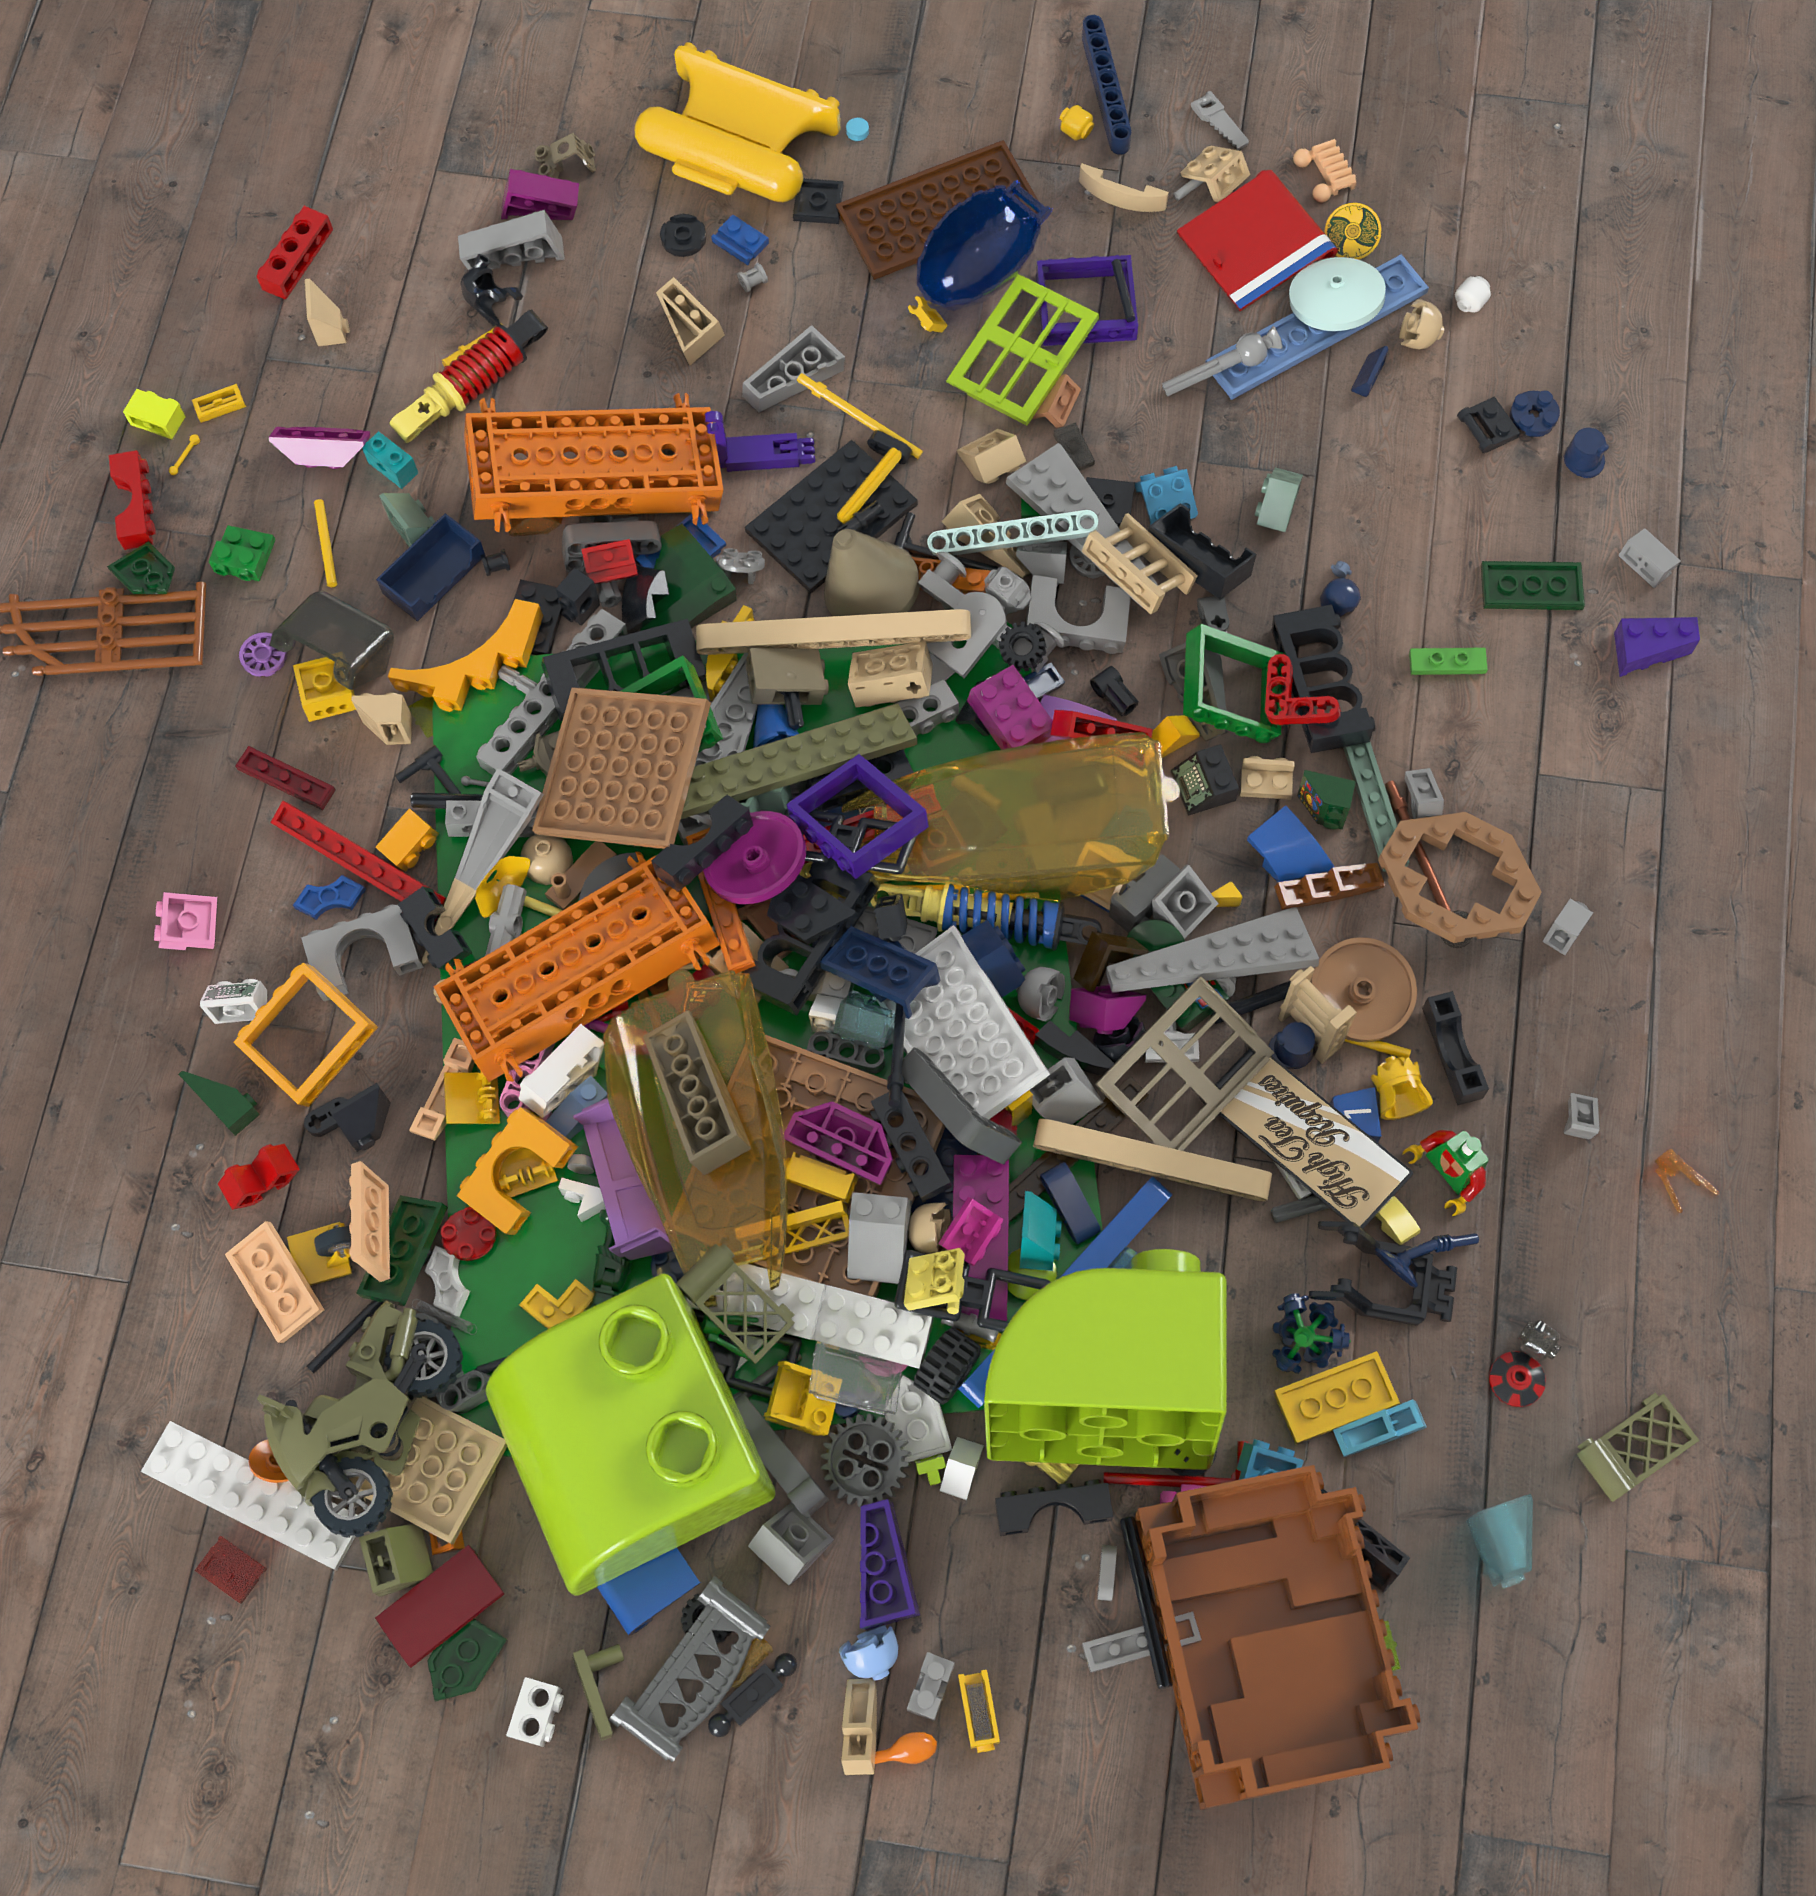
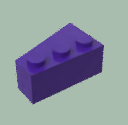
M1697 617L1621 618L1614 632L1619 677L1625 676L1628 672L1649 668L1650 665L1659 662L1665 663L1692 654L1700 641Z

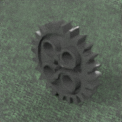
M857 1414L856 1423L852 1418H846L847 1427L837 1424L839 1433H829V1436L833 1439L832 1444H823L829 1449V1453L821 1454L822 1458L828 1459V1463L821 1466V1469L829 1470V1474L824 1477V1480L834 1482L829 1488L830 1491L840 1489L837 1498L844 1499L848 1495L847 1504L853 1505L857 1500L858 1507L864 1506L866 1501L868 1504L875 1503L876 1498L878 1501L886 1500V1494L895 1498L896 1494L893 1488H904L899 1480L900 1478H909V1475L903 1472L906 1467L912 1466L911 1463L905 1461V1457L910 1456L912 1453L903 1450V1447L909 1442L908 1440H899L903 1431L895 1430L892 1432L895 1423L888 1422L884 1426L885 1418L879 1416L875 1422L873 1414H868L866 1421L863 1415ZM857 1435H862L864 1440L860 1449L854 1447V1439ZM886 1444L889 1448V1454L882 1460L879 1457V1449L882 1445ZM849 1450L857 1455L867 1456L872 1461L888 1466V1470L884 1471L876 1466L867 1465L863 1461L846 1456L844 1451ZM851 1461L854 1469L850 1476H846L844 1466L847 1462ZM876 1471L879 1475V1481L877 1485L872 1487L869 1483V1476L872 1472Z

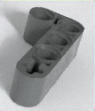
M653 521L568 525L564 528L562 537L565 570L569 573L574 568L580 572L585 570L581 549L626 539L631 540L634 555L656 553L662 547L658 525Z
M418 1313L415 1317L417 1320H421V1322L433 1320L437 1324L439 1322L442 1323L435 1317L424 1313ZM429 1340L421 1341V1343L427 1347ZM436 1342L431 1353H434L437 1347L438 1352L443 1351L442 1346ZM444 1357L433 1359V1363L441 1367ZM461 1370L456 1375V1382L453 1385L447 1386L448 1390L443 1393H435L442 1408L458 1414H464L488 1400L486 1386L490 1375L474 1370L464 1374ZM481 1380V1387L479 1390H477V1384ZM458 1395V1401L454 1404V1398Z

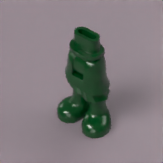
M602 1209L599 1215L600 1221L606 1226L604 1245L597 1246L599 1254H596L592 1288L594 1293L592 1305L594 1306L619 1295L631 1272L630 1267L632 1266L630 1260L625 1256L618 1257L609 1251V1248L615 1245L606 1209Z

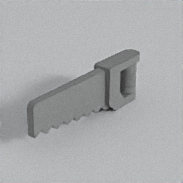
M1211 91L1206 92L1205 96L1191 103V107L1198 117L1203 121L1210 122V126H1214L1215 130H1219V134H1223V138H1227L1228 142L1232 143V146L1236 147L1237 151L1248 145L1249 140L1224 111V106ZM1210 103L1212 105L1209 108H1202Z

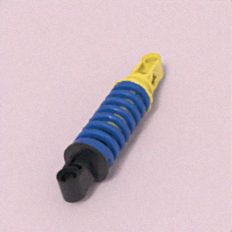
M946 882L943 890L933 889V886H927L925 890L916 887L887 883L880 884L877 892L880 890L886 891L889 896L902 894L906 916L921 917V922H927L928 920L937 922L938 931L941 932L948 930L953 925L955 927L959 925L960 932L965 934L971 928H975L988 920L993 928L998 925L1008 941L1014 932L1015 941L1021 944L1025 941L1028 934L1030 945L1036 946L1038 943H1042L1045 948H1050L1052 951H1056L1060 940L1087 945L1089 937H1086L1082 931L1085 926H1094L1097 932L1102 933V926L1098 920L1065 914L1064 902L1062 901L1060 903L1044 901L1041 911H1037L1038 901L1035 898H1031L1027 909H1024V899L1022 896H1017L1013 905L1008 894H1003L1001 900H996V893L990 891L987 898H983L982 890L976 889L973 896L968 895L967 887H962L960 893H958L959 890L955 889L954 885ZM877 892L870 901L874 908L878 900Z

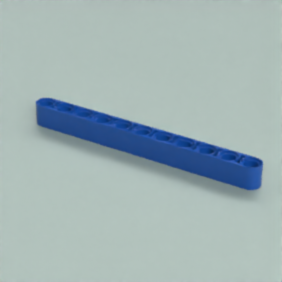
M1152 1176L1060 1277L1087 1269L1107 1268L1173 1194ZM995 1349L958 1388L978 1408L984 1404L986 1380Z

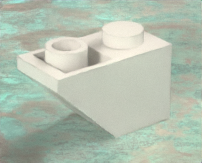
M817 994L809 1012L812 1032L822 1031L839 1035L845 1010L844 999Z

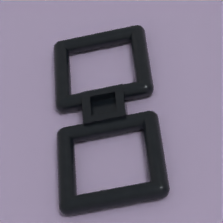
M788 809L784 813L787 817L789 816ZM817 810L808 813L816 821L832 823L829 832L853 853L860 849L867 828L886 831L897 823L863 817L859 820L857 827L843 825L845 818L842 814ZM917 836L902 846L896 864L880 861L869 870L901 875L905 870ZM806 850L805 861L827 863L829 861V858L822 851Z
M907 1250L904 1255L894 1306L899 1310L954 1322L960 1319L963 1306L978 1309L977 1325L979 1327L1003 1332L1009 1322L989 1318L996 1280L1036 1289H1042L1051 1281L996 1268H989L986 1271L985 1280L968 1277L970 1265L964 1262L962 1275L965 1280L963 1297L960 1299L959 1312L957 1314H950L947 1308L938 1306L908 1310L904 1305L909 1258L927 1255L928 1253Z
M693 1308L698 1321L702 1322L705 1314L701 1310ZM748 1325L747 1332H763V1327ZM738 1326L737 1332H743V1326ZM767 1329V1332H777V1331H773V1330ZM784 1334L776 1343L789 1346L786 1361L796 1364L802 1340L799 1337ZM719 1335L723 1340L736 1346L727 1336ZM749 1335L763 1339V1335ZM767 1335V1341H770L775 1335ZM736 1336L743 1343V1336ZM708 1341L718 1365L726 1367L723 1377L728 1388L770 1399L773 1388L735 1378L741 1356L716 1342Z

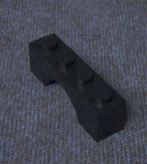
M728 794L708 810L712 825L705 837L690 845L670 844L669 847H666L651 860L657 877L677 892L690 884L699 873L708 868L716 858L727 851L733 843L741 836L747 834L750 828L754 826L749 809Z
M1453 991L1428 997L1422 1010L1457 1106L1483 1099L1489 1087L1480 1064L1473 1060L1466 1046L1462 1031V1014Z
M1100 1479L1085 1481L1084 1486L1073 1487V1483L1060 1484L1056 1486V1490L1045 1491V1487L1028 1489V1494L1017 1495V1491H1007L1000 1493L999 1498H995L1000 1536L1028 1533L1034 1516L1042 1509L1050 1506H1062L1072 1510L1078 1515L1084 1525L1109 1522L1113 1519L1108 1483H1101Z

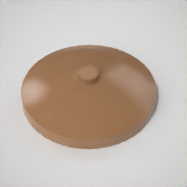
M1372 938L1347 939L1329 948L1319 959L1318 967H1314L1315 970L1310 982L1336 1009L1340 1008L1343 1010L1350 1005L1357 1012L1345 1038L1347 1040L1375 1042L1385 1039L1396 1033L1407 1022L1414 1010L1417 999V984L1412 968L1407 960L1387 943Z

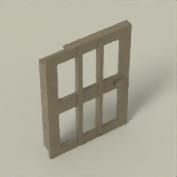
M1200 976L1095 1085L1153 1144L1183 1151L1264 1067L1274 1052L1257 1035V1032ZM1200 996L1215 1014L1179 1049L1164 1032ZM1220 1017L1234 1032L1198 1068L1185 1053ZM1239 1036L1255 1053L1219 1090L1204 1075V1072ZM1151 1047L1166 1064L1130 1101L1114 1084ZM1172 1068L1185 1083L1149 1120L1135 1105ZM1190 1087L1206 1104L1170 1141L1154 1124Z

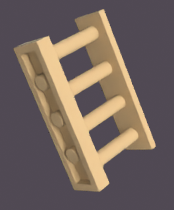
M1129 513L1125 514L1119 527V532L1107 538H1104L1096 530L1089 533L1082 552L1150 614L1158 611L1166 592L1178 587L1187 595L1197 578V575ZM1127 539L1134 548L1122 554L1113 545ZM1142 555L1151 564L1139 570L1130 561ZM1160 571L1169 580L1157 586L1148 577Z
M1310 966L1305 971L1302 969L1298 970L1290 978L1291 984L1285 1001L1280 1006L1281 1012L1278 1019L1283 1022L1291 1015L1297 1022L1307 1024L1313 1030L1315 1041L1318 1043L1315 1057L1323 1064L1342 1047L1357 1012L1350 1005L1343 1010L1340 1008L1336 1009L1310 982L1315 970Z

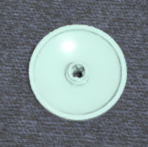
M1346 257L1323 259L1305 267L1294 277L1289 289L1290 307L1300 321L1313 328L1326 331L1353 329L1369 322L1380 312L1385 302V282L1379 271L1364 261Z

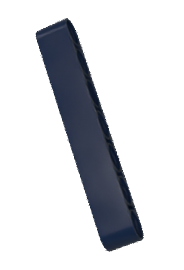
M1088 15L1083 20L1082 42L1109 147L1113 153L1122 155L1130 149L1131 127L1103 20L1097 15Z

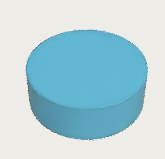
M862 118L849 120L846 125L848 138L853 141L866 139L869 135L868 122Z

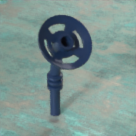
M1476 1233L1452 1237L1448 1234L1434 1236L1432 1240L1403 1252L1399 1251L1397 1255L1379 1248H1375L1374 1253L1402 1280L1413 1288H1417V1280L1409 1268L1412 1263L1411 1259L1432 1251L1437 1253L1451 1251L1453 1247L1478 1244L1479 1237Z

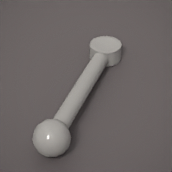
M464 776L461 779V783L465 786L472 784L487 787L489 782L473 780L468 776Z

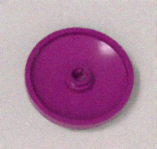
M772 811L750 813L754 826L750 828L747 834L741 836L733 843L727 851L716 858L708 868L703 870L708 884L719 897L736 904L759 903L778 895L796 879L805 862L806 842L796 823L789 817Z

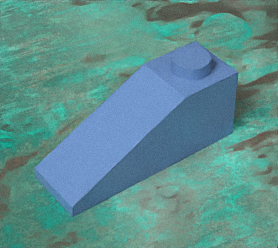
M590 1075L569 1093L545 1122L570 1140L584 1128L573 1116L582 1112V1109L608 1098L609 1095Z

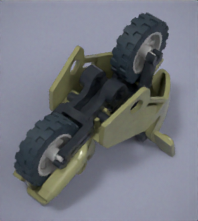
M385 1301L375 1311L373 1317H367L362 1326V1332L364 1333L359 1343L354 1342L349 1350L348 1357H350V1360H348L345 1366L352 1375L357 1377L354 1389L348 1395L340 1399L326 1395L317 1396L303 1415L295 1400H289L284 1405L260 1394L257 1398L264 1405L262 1411L265 1412L264 1422L267 1438L281 1470L295 1489L305 1498V1503L308 1506H314V1512L320 1522L333 1534H339L346 1538L354 1535L361 1537L367 1531L371 1533L377 1529L376 1525L385 1521L386 1513L390 1511L392 1506L391 1498H393V1492L390 1487V1481L383 1470L394 1476L400 1475L404 1470L421 1419L411 1410L416 1398H422V1396L430 1398L436 1396L435 1393H443L448 1390L447 1386L453 1385L456 1382V1375L462 1370L461 1361L463 1360V1353L457 1338L451 1330L447 1329L444 1324L440 1322L437 1324L433 1320L421 1322V1320L415 1318L416 1311L414 1309L404 1308V1311L401 1312L396 1310L393 1304ZM429 1340L427 1347L421 1341ZM436 1342L442 1346L443 1351L431 1353ZM444 1357L441 1367L433 1363V1359ZM401 1455V1457H400L398 1460H396V1461H390V1460H394V1459L398 1458V1457ZM359 1477L356 1484L352 1483L349 1478ZM366 1479L372 1488L359 1492ZM373 1495L371 1504L368 1506L365 1504V1497ZM332 1497L342 1498L343 1501L333 1508ZM361 1506L365 1509L358 1516H354L356 1507ZM344 1507H349V1517L337 1514Z

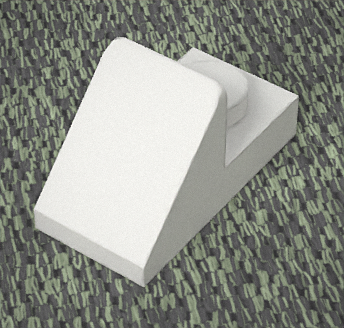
M561 1178L558 1188L561 1194L564 1195V1199L574 1203H579L582 1200L578 1212L581 1222L600 1213L602 1209H606L600 1188Z

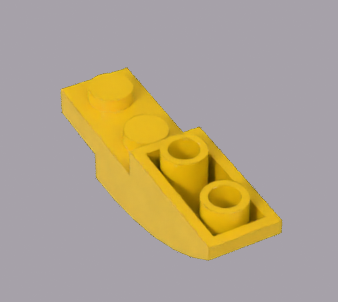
M743 605L733 622L755 621L752 608ZM737 653L708 655L706 681L710 701H714L738 663Z

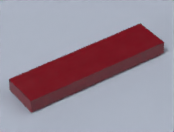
M250 746L247 747L235 765L237 770L322 811L336 791L334 786Z

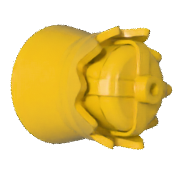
M1395 1056L1386 1058V1063H1382L1377 1067V1075L1374 1074L1370 1077L1377 1092L1380 1094V1116L1384 1120L1409 1117L1426 1110L1433 1104L1431 1095L1421 1082L1418 1062L1416 1061L1413 1064L1409 1057L1406 1059L1404 1057L1396 1058Z

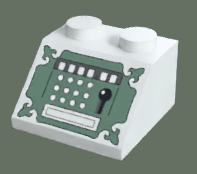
M246 979L243 983L218 982L217 985H209L200 1001V1007L215 1024L252 1021L256 1017L255 1013L257 1010L267 1004V989L261 981L255 979Z

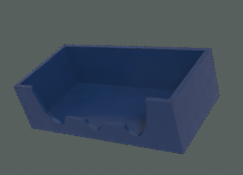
M445 513L376 580L382 594L418 621L481 560V555L485 554L481 541Z

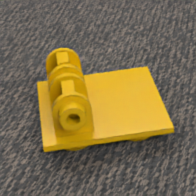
M444 1072L446 1124H500L498 1078L489 1082L482 1072Z
M528 1148L518 1149L506 1158L501 1168V1179H498L501 1189H504L511 1198L558 1181L554 1167Z

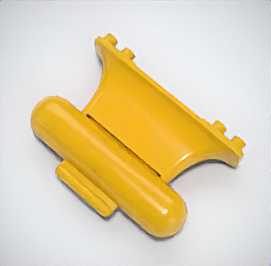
M687 42L684 46H678L674 53L676 69L683 80L690 82L688 102L681 115L662 107H649L637 117L634 129L635 138L639 146L649 153L675 162L672 166V172L675 175L723 194L732 195L735 189L739 187L775 202H787L793 199L800 192L803 172L796 160L781 153L794 138L805 132L818 131L828 136H836L841 128L840 112L838 109L839 101L834 97H828L825 100L820 98L813 89H808L804 92L732 66L717 59L716 54L710 50H706L705 53L697 51V48L692 43Z

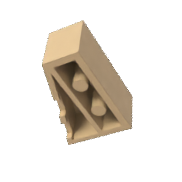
M674 277L656 292L689 366H691L725 336L721 325Z

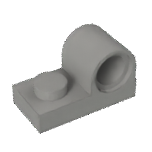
M1431 769L1405 771V782L1411 794L1413 819L1442 815L1444 799Z

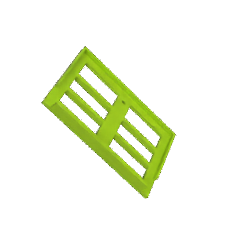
M1018 274L946 382L966 392L968 396L1027 426L1098 321L1099 314ZM1023 290L1038 299L1013 334L998 325ZM1046 301L1058 307L1039 338L1032 344L1020 336L1043 302ZM1066 311L1080 318L1081 321L1056 356L1040 348V346L1063 312ZM990 341L1004 348V350L981 384L978 385L964 376L985 344ZM1012 352L1024 358V360L1002 393L998 395L986 389L1005 358ZM1032 362L1047 371L1024 406L1021 407L1006 399V397L1028 364Z

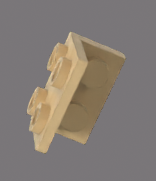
M1216 146L1206 147L1196 159L1189 162L1187 167L1180 172L1184 178L1206 182L1214 202H1219L1227 197L1250 176L1242 151Z

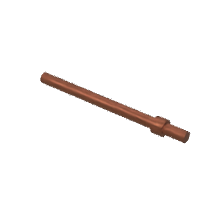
M1392 780L1385 783L1391 798L1390 804L1393 812L1398 814L1400 821L1410 820L1407 802L1404 797H1401L1395 782ZM1419 841L1414 853L1424 876L1428 878L1427 883L1437 905L1451 911L1421 841Z

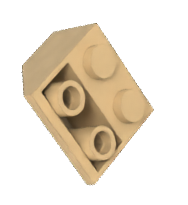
M363 693L360 696H352V702L362 722L386 745L411 744L413 716L402 694L387 693L385 695H373Z

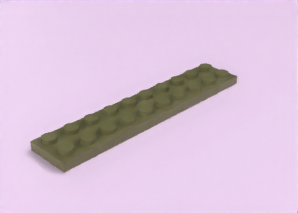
M897 703L695 766L681 819L710 810L727 794L736 801H741L835 771L858 754L866 760H870L917 745V737Z

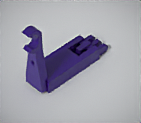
M718 411L705 413V420L709 423L707 424V432L715 434L720 468H727V472L799 467V464H812L816 461L813 438L797 439V433L726 437L722 413Z

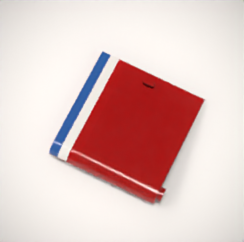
M1272 170L1261 171L1254 179L1177 230V234L1240 311L1299 273L1305 267L1315 261L1334 258L1338 252L1337 247Z

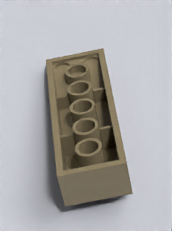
M687 1010L644 1035L645 1044L690 1163L702 1174L706 1175L750 1150L751 1146L735 1105L691 1012Z

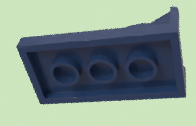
M852 926L820 961L823 970L902 1005L907 1019H910L912 1016L910 1003L925 987L938 985L941 981L936 963Z

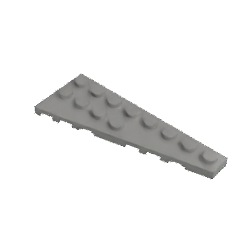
M1297 907L1107 966L1106 976L1112 992L1191 983L1200 976L1207 981L1309 968L1310 966L1318 967L1319 956Z

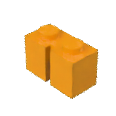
M408 809L378 843L376 848L397 867L406 872L417 864L421 855L420 852L422 850L425 851V849L430 848L435 843L439 833L418 814Z

